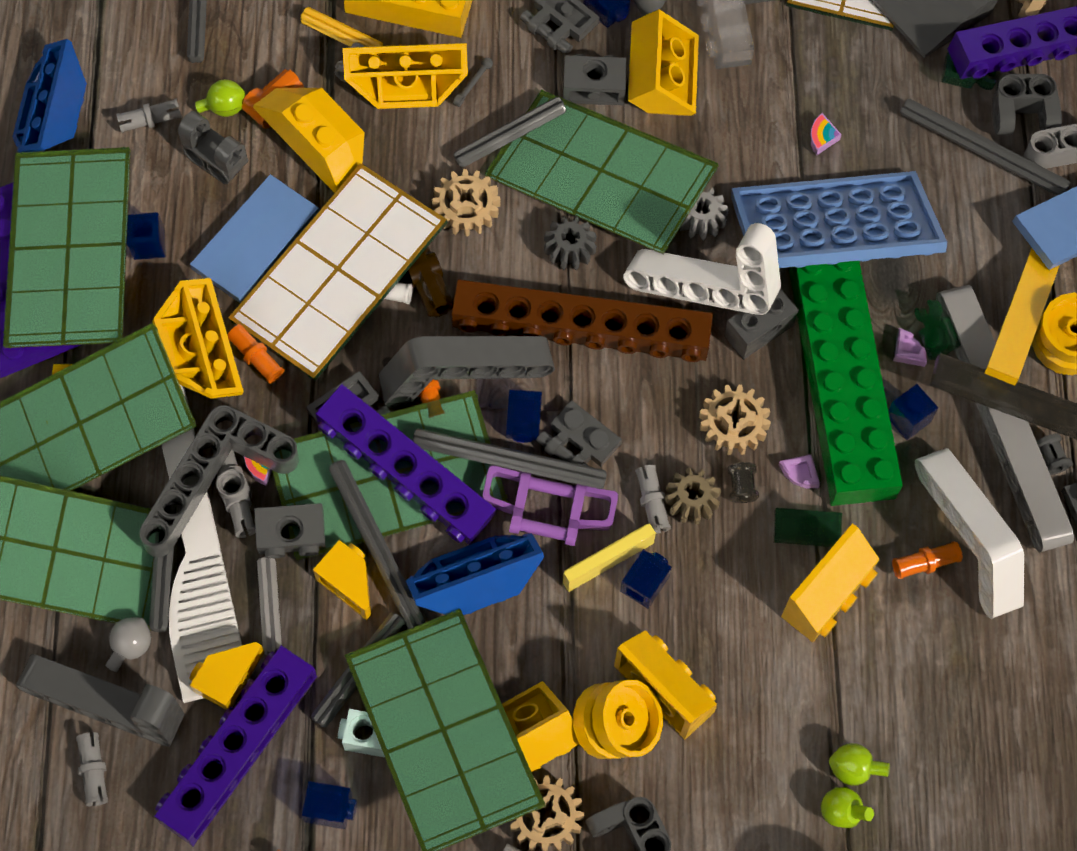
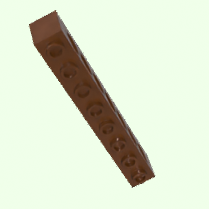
M459 279L457 281L452 310L453 327L467 333L484 331L490 332L494 336H543L547 340H552L559 345L582 344L595 350L605 347L617 349L625 354L642 352L649 353L656 358L680 357L687 362L706 361L713 313ZM484 307L492 308L494 311L489 314L481 313L479 310ZM520 311L523 312L525 316L522 318H515L511 316V314L513 312ZM550 315L556 317L557 320L546 322L542 318ZM577 320H585L589 324L587 326L581 327L576 325L574 322ZM609 324H616L620 326L621 329L617 331L609 330L606 326ZM641 328L650 329L653 333L650 335H643L638 330ZM678 332L683 334L684 338L675 339L670 334Z

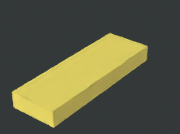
M645 524L564 570V586L570 592L654 544L656 532L650 524Z

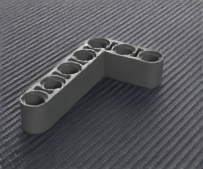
M422 336L407 341L380 371L378 377L385 406L388 408H399L410 404L433 379L540 378L554 372L555 367L548 340L543 336Z
M222 405L214 408L140 528V539L146 552L154 557H163L173 549L231 450L277 473L287 474L294 471L299 462L295 440L230 406ZM222 421H231L233 423L230 428L225 430L217 428V425ZM252 435H258L262 438L257 444L251 445L245 442ZM206 448L216 450V453L211 457L205 458L200 456V453ZM280 450L291 452V455L286 459L275 457V454ZM189 476L200 478L193 486L183 484V481ZM172 504L183 506L181 511L176 514L166 513V509ZM156 532L165 534L164 539L159 543L148 541L149 537Z
M30 654L16 683L18 689L34 697L167 747L171 746L184 717V712L176 698L161 688L145 684L142 693L139 694L34 654Z

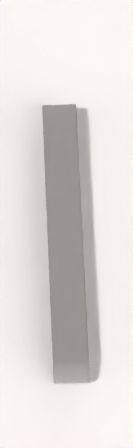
M966 284L938 292L936 294V304L1034 547L1041 553L1073 543L1074 534L1072 526L1014 386L984 374L995 346V341L973 288Z

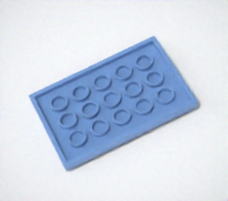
M916 171L732 188L731 199L743 236L748 227L754 223L764 224L774 232L779 268H802L808 265H833L840 262H864L871 259L932 255L934 253H944L947 249V240Z

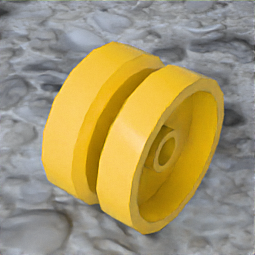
M1075 292L1060 295L1049 303L1040 319L1032 341L1036 357L1045 367L1059 374H1077V293Z
M638 680L598 683L585 689L577 699L573 712V728L582 748L587 754L597 759L641 757L652 751L660 739L663 728L662 708L651 688Z

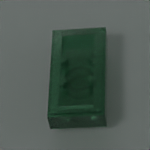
M775 508L773 543L833 547L841 537L842 513Z

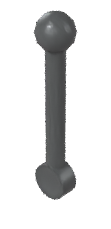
M486 57L482 59V66L463 91L455 97L454 105L460 107L467 94L486 69H490L493 66L491 58Z

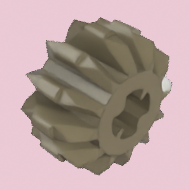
M688 467L685 470V477L676 472L673 475L674 482H669L666 485L665 490L669 494L665 496V504L672 505L670 509L671 516L679 513L682 514V524L686 523L688 517H692L696 525L700 523L701 516L709 520L713 515L712 510L719 508L720 501L716 498L720 496L721 489L713 487L716 481L714 476L704 479L705 471L703 469L698 471V475H693V471ZM690 492L697 494L695 500L688 498Z

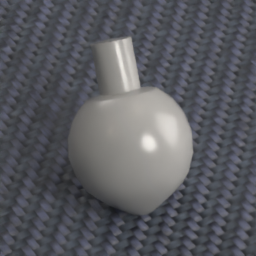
M125 618L113 626L109 634V644L114 652L105 665L107 668L117 672L125 659H136L146 653L151 644V633L143 618Z

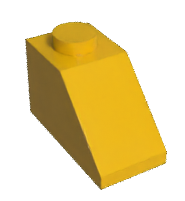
M338 540L313 569L315 580L367 620L371 616L368 574L364 559L365 554L354 544L350 543L347 546L341 540Z
M253 642L208 655L203 663L198 662L189 677V680L192 681L190 684L191 689L194 693L225 710L233 707L264 654L262 645Z

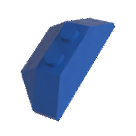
M68 39L44 46L41 52L43 56L35 64L26 82L12 136L18 153L21 155L43 151L74 138L87 83L72 42Z
M532 533L522 536H493L431 559L414 576L406 579V583L417 606L447 616L459 612L462 615L471 614L479 609L519 595L543 560L544 555Z

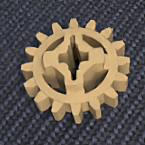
M463 169L462 176H458L453 171L451 172L450 181L442 177L440 179L441 188H434L435 198H432V208L435 209L436 213L447 219L442 228L445 229L451 225L455 235L460 229L464 230L465 236H469L471 229H475L478 234H481V226L484 224L490 228L492 226V218H498L499 208H497L500 207V197L497 196L498 187L497 185L490 186L491 178L489 176L481 180L480 171H476L473 176L468 175L467 169ZM484 196L487 200V205L485 208L483 207L482 199ZM447 197L450 199V208L448 209L445 205Z
M740 384L736 391H732L729 385H725L723 394L715 389L712 393V399L705 398L703 404L705 409H701L699 418L704 420L700 424V431H708L705 437L706 442L716 441L715 450L718 451L722 446L727 447V455H731L733 449L738 448L740 454L744 455L746 446L755 450L758 446L757 440L764 442L767 435L764 430H769L771 421L766 419L769 417L770 409L761 408L765 399L760 397L755 400L753 398L754 389L749 390L746 394L743 392V387ZM734 411L737 412L736 418L738 422L735 429L732 422ZM744 433H748V435L740 437Z
M545 775L543 784H538L534 778L539 792L547 793L546 797L542 798L545 807L525 815L531 818L533 823L531 832L525 826L522 816L510 825V831L521 832L517 837V842L520 844L528 840L529 851H533L537 845L542 847V851H548L549 846H554L556 851H561L562 841L569 845L573 844L574 839L570 834L571 832L579 834L582 827L575 823V821L584 819V812L576 811V808L582 805L581 798H571L575 788L571 786L564 790L562 788L563 779L561 778L556 781L555 785L550 784L549 775ZM560 798L567 805L569 816L561 811L559 807ZM552 802L551 816L553 818L548 817L540 828L539 812L543 813ZM555 829L561 832L552 837H544L545 833Z

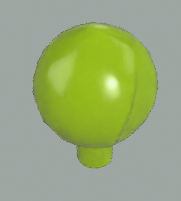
M219 80L209 88L207 98L195 102V107L199 113L211 110L222 117L233 116L242 109L245 92L241 86L232 80Z
M848 743L839 747L829 759V765L834 775L846 785H861L868 781L871 775L884 777L889 775L890 763L873 761L869 750L857 743Z
M847 787L831 789L825 794L821 802V814L824 820L835 827L852 828L860 820L871 821L874 817V810L871 807L863 806L862 799L857 792Z

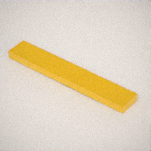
M1032 247L984 374L1014 386L1019 380L1059 266L1048 270Z

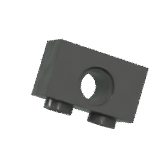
M583 54L565 56L563 102L568 104L624 106L626 58H619L613 55L592 57ZM595 76V77H598V78H600V79L594 80V79H591V78H589V77Z
M780 289L770 310L766 314L755 315L739 312L727 321L724 337L744 360L793 327L798 309Z
M322 503L254 508L256 546L258 553L265 554V558L285 557V552L299 551L300 556H313L319 554V550L326 549ZM295 525L300 529V533L296 538L288 540L282 537V530L286 526Z

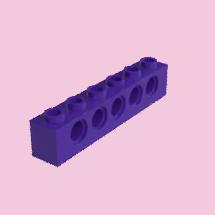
M1077 6L956 32L947 50L960 79L969 77L981 78L988 73L996 71L1008 72L1015 67L1024 65L1035 66L1042 61L1051 59L1062 60L1069 55L1077 54Z
M343 384L337 388L316 412L317 422L320 423L317 427L323 434L330 439L336 436L345 444L343 449L356 460L362 457L370 464L368 469L382 481L387 478L396 485L394 490L397 494L408 502L413 499L421 505L420 512L430 521L435 523L438 519L448 527L445 530L446 533L456 542L461 544L464 540L467 544L471 545L495 516V507ZM355 419L361 422L362 426L356 432H348L344 429V424L348 420ZM374 440H382L387 444V448L381 453H374L369 449V445ZM406 460L413 465V469L407 474H400L394 468L397 462ZM426 481L435 482L439 489L435 494L426 495L420 490L422 483ZM451 502H459L463 505L464 512L461 515L452 516L445 508Z
M282 645L276 653L272 651L266 656L261 665L262 672L256 680L250 679L246 683L240 694L242 699L235 708L230 707L226 710L219 722L222 726L214 736L209 735L203 741L198 750L200 755L193 765L187 764L182 769L177 778L178 785L171 794L168 792L164 794L155 808L158 811L154 816L157 821L191 846L195 845L317 678V673L313 666ZM280 680L285 683L284 689L279 693L267 691L269 684L273 681ZM252 709H263L265 712L260 720L255 722L247 720V715ZM240 736L244 738L240 748L236 750L226 748L227 741L231 737ZM214 764L221 765L222 772L217 778L208 779L205 777V772L209 766ZM189 794H201V801L196 807H184V800Z

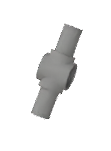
M231 450L217 473L216 487L224 502L226 511L231 514L236 537L245 538L244 527H246L249 536L256 533L250 510L252 494L243 470L237 464L234 451ZM234 486H241L238 491L234 493H228V490Z

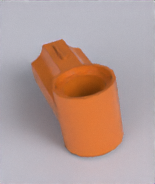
M284 69L263 89L255 88L243 99L242 110L265 129L271 126L259 115L253 106L276 88H304V84L291 70Z

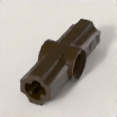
M426 244L408 265L405 272L410 284L413 285V289L416 288L428 317L437 318L453 309L454 303L444 283L439 260L435 252H431Z

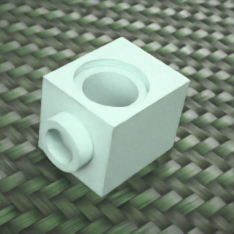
M349 709L347 719H341L338 730V739H342L344 750L385 757L374 729L368 739L361 740L354 736L355 731L361 726H369L373 729L368 713Z

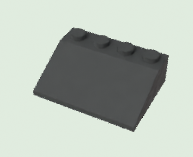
M871 0L923 58L950 42L956 32L967 30L988 17L997 0Z

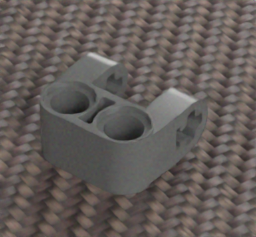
M1008 74L1000 79L992 98V116L996 135H1012L1014 133L1015 114L1038 113L1040 130L1061 127L1060 100L1056 82L1052 77L1046 74Z
M196 111L189 112L179 124L178 134L185 155L218 181L228 184L248 163L245 146L232 136L224 138L211 129L209 121Z
M635 797L615 804L594 814L585 821L593 838L624 826L635 851H646L645 843L650 840L660 842L664 851L671 850L670 837L653 803L645 797ZM636 808L643 809L648 815V820L641 824L635 823L630 818V811Z

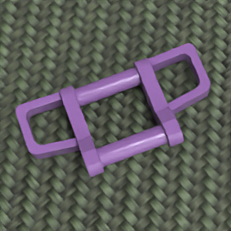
M492 465L488 468L482 498L496 509L512 515L509 533L519 534V531L562 540L565 541V545L575 546L578 529L606 531L612 527L618 494L615 491L597 489L579 484L574 486L532 477L530 473ZM494 477L519 482L515 505L490 495L489 491ZM528 489L572 498L573 502L567 528L523 519ZM584 496L609 501L610 507L606 520L580 519Z

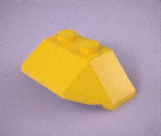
M467 43L342 48L344 80L377 109L438 107L468 75Z
M276 88L254 104L253 108L334 193L358 165L363 163L365 132L323 88Z
M211 278L180 281L152 321L153 326L156 325L179 384L208 398L242 395L244 391Z

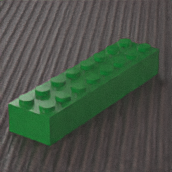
M860 261L840 262L833 265H808L802 268L790 267V279L795 306L798 309V324L831 506L894 500L897 498L903 485Z

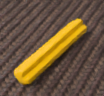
M306 7L301 14L302 24L349 47L353 43H360L365 47L383 46L381 41L311 7Z

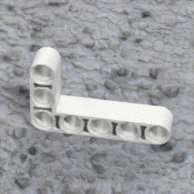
M761 223L751 224L736 249L737 266L641 249L635 254L623 274V279L630 288L636 291L755 315H764L770 310L781 289L776 237L768 226Z
M948 448L917 458L915 460V469L921 483L978 559L979 600L985 614L990 619L1023 607L1024 552L1016 535Z

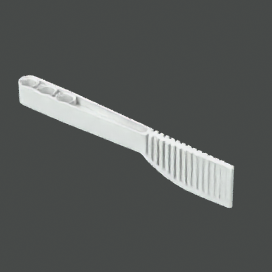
M180 385V386H181V389H182V391H183V394H184V396H185V399H186V401H187V396H186L185 388H184V386ZM194 428L162 444L169 480L195 438ZM189 476L183 481V484L193 486L200 478ZM208 490L181 533L186 554L178 568L170 597L169 635L183 703L203 699L202 696L193 692L190 687L192 681L189 680L190 674L198 662L203 663L208 655L242 646ZM175 504L176 512H180L183 506Z

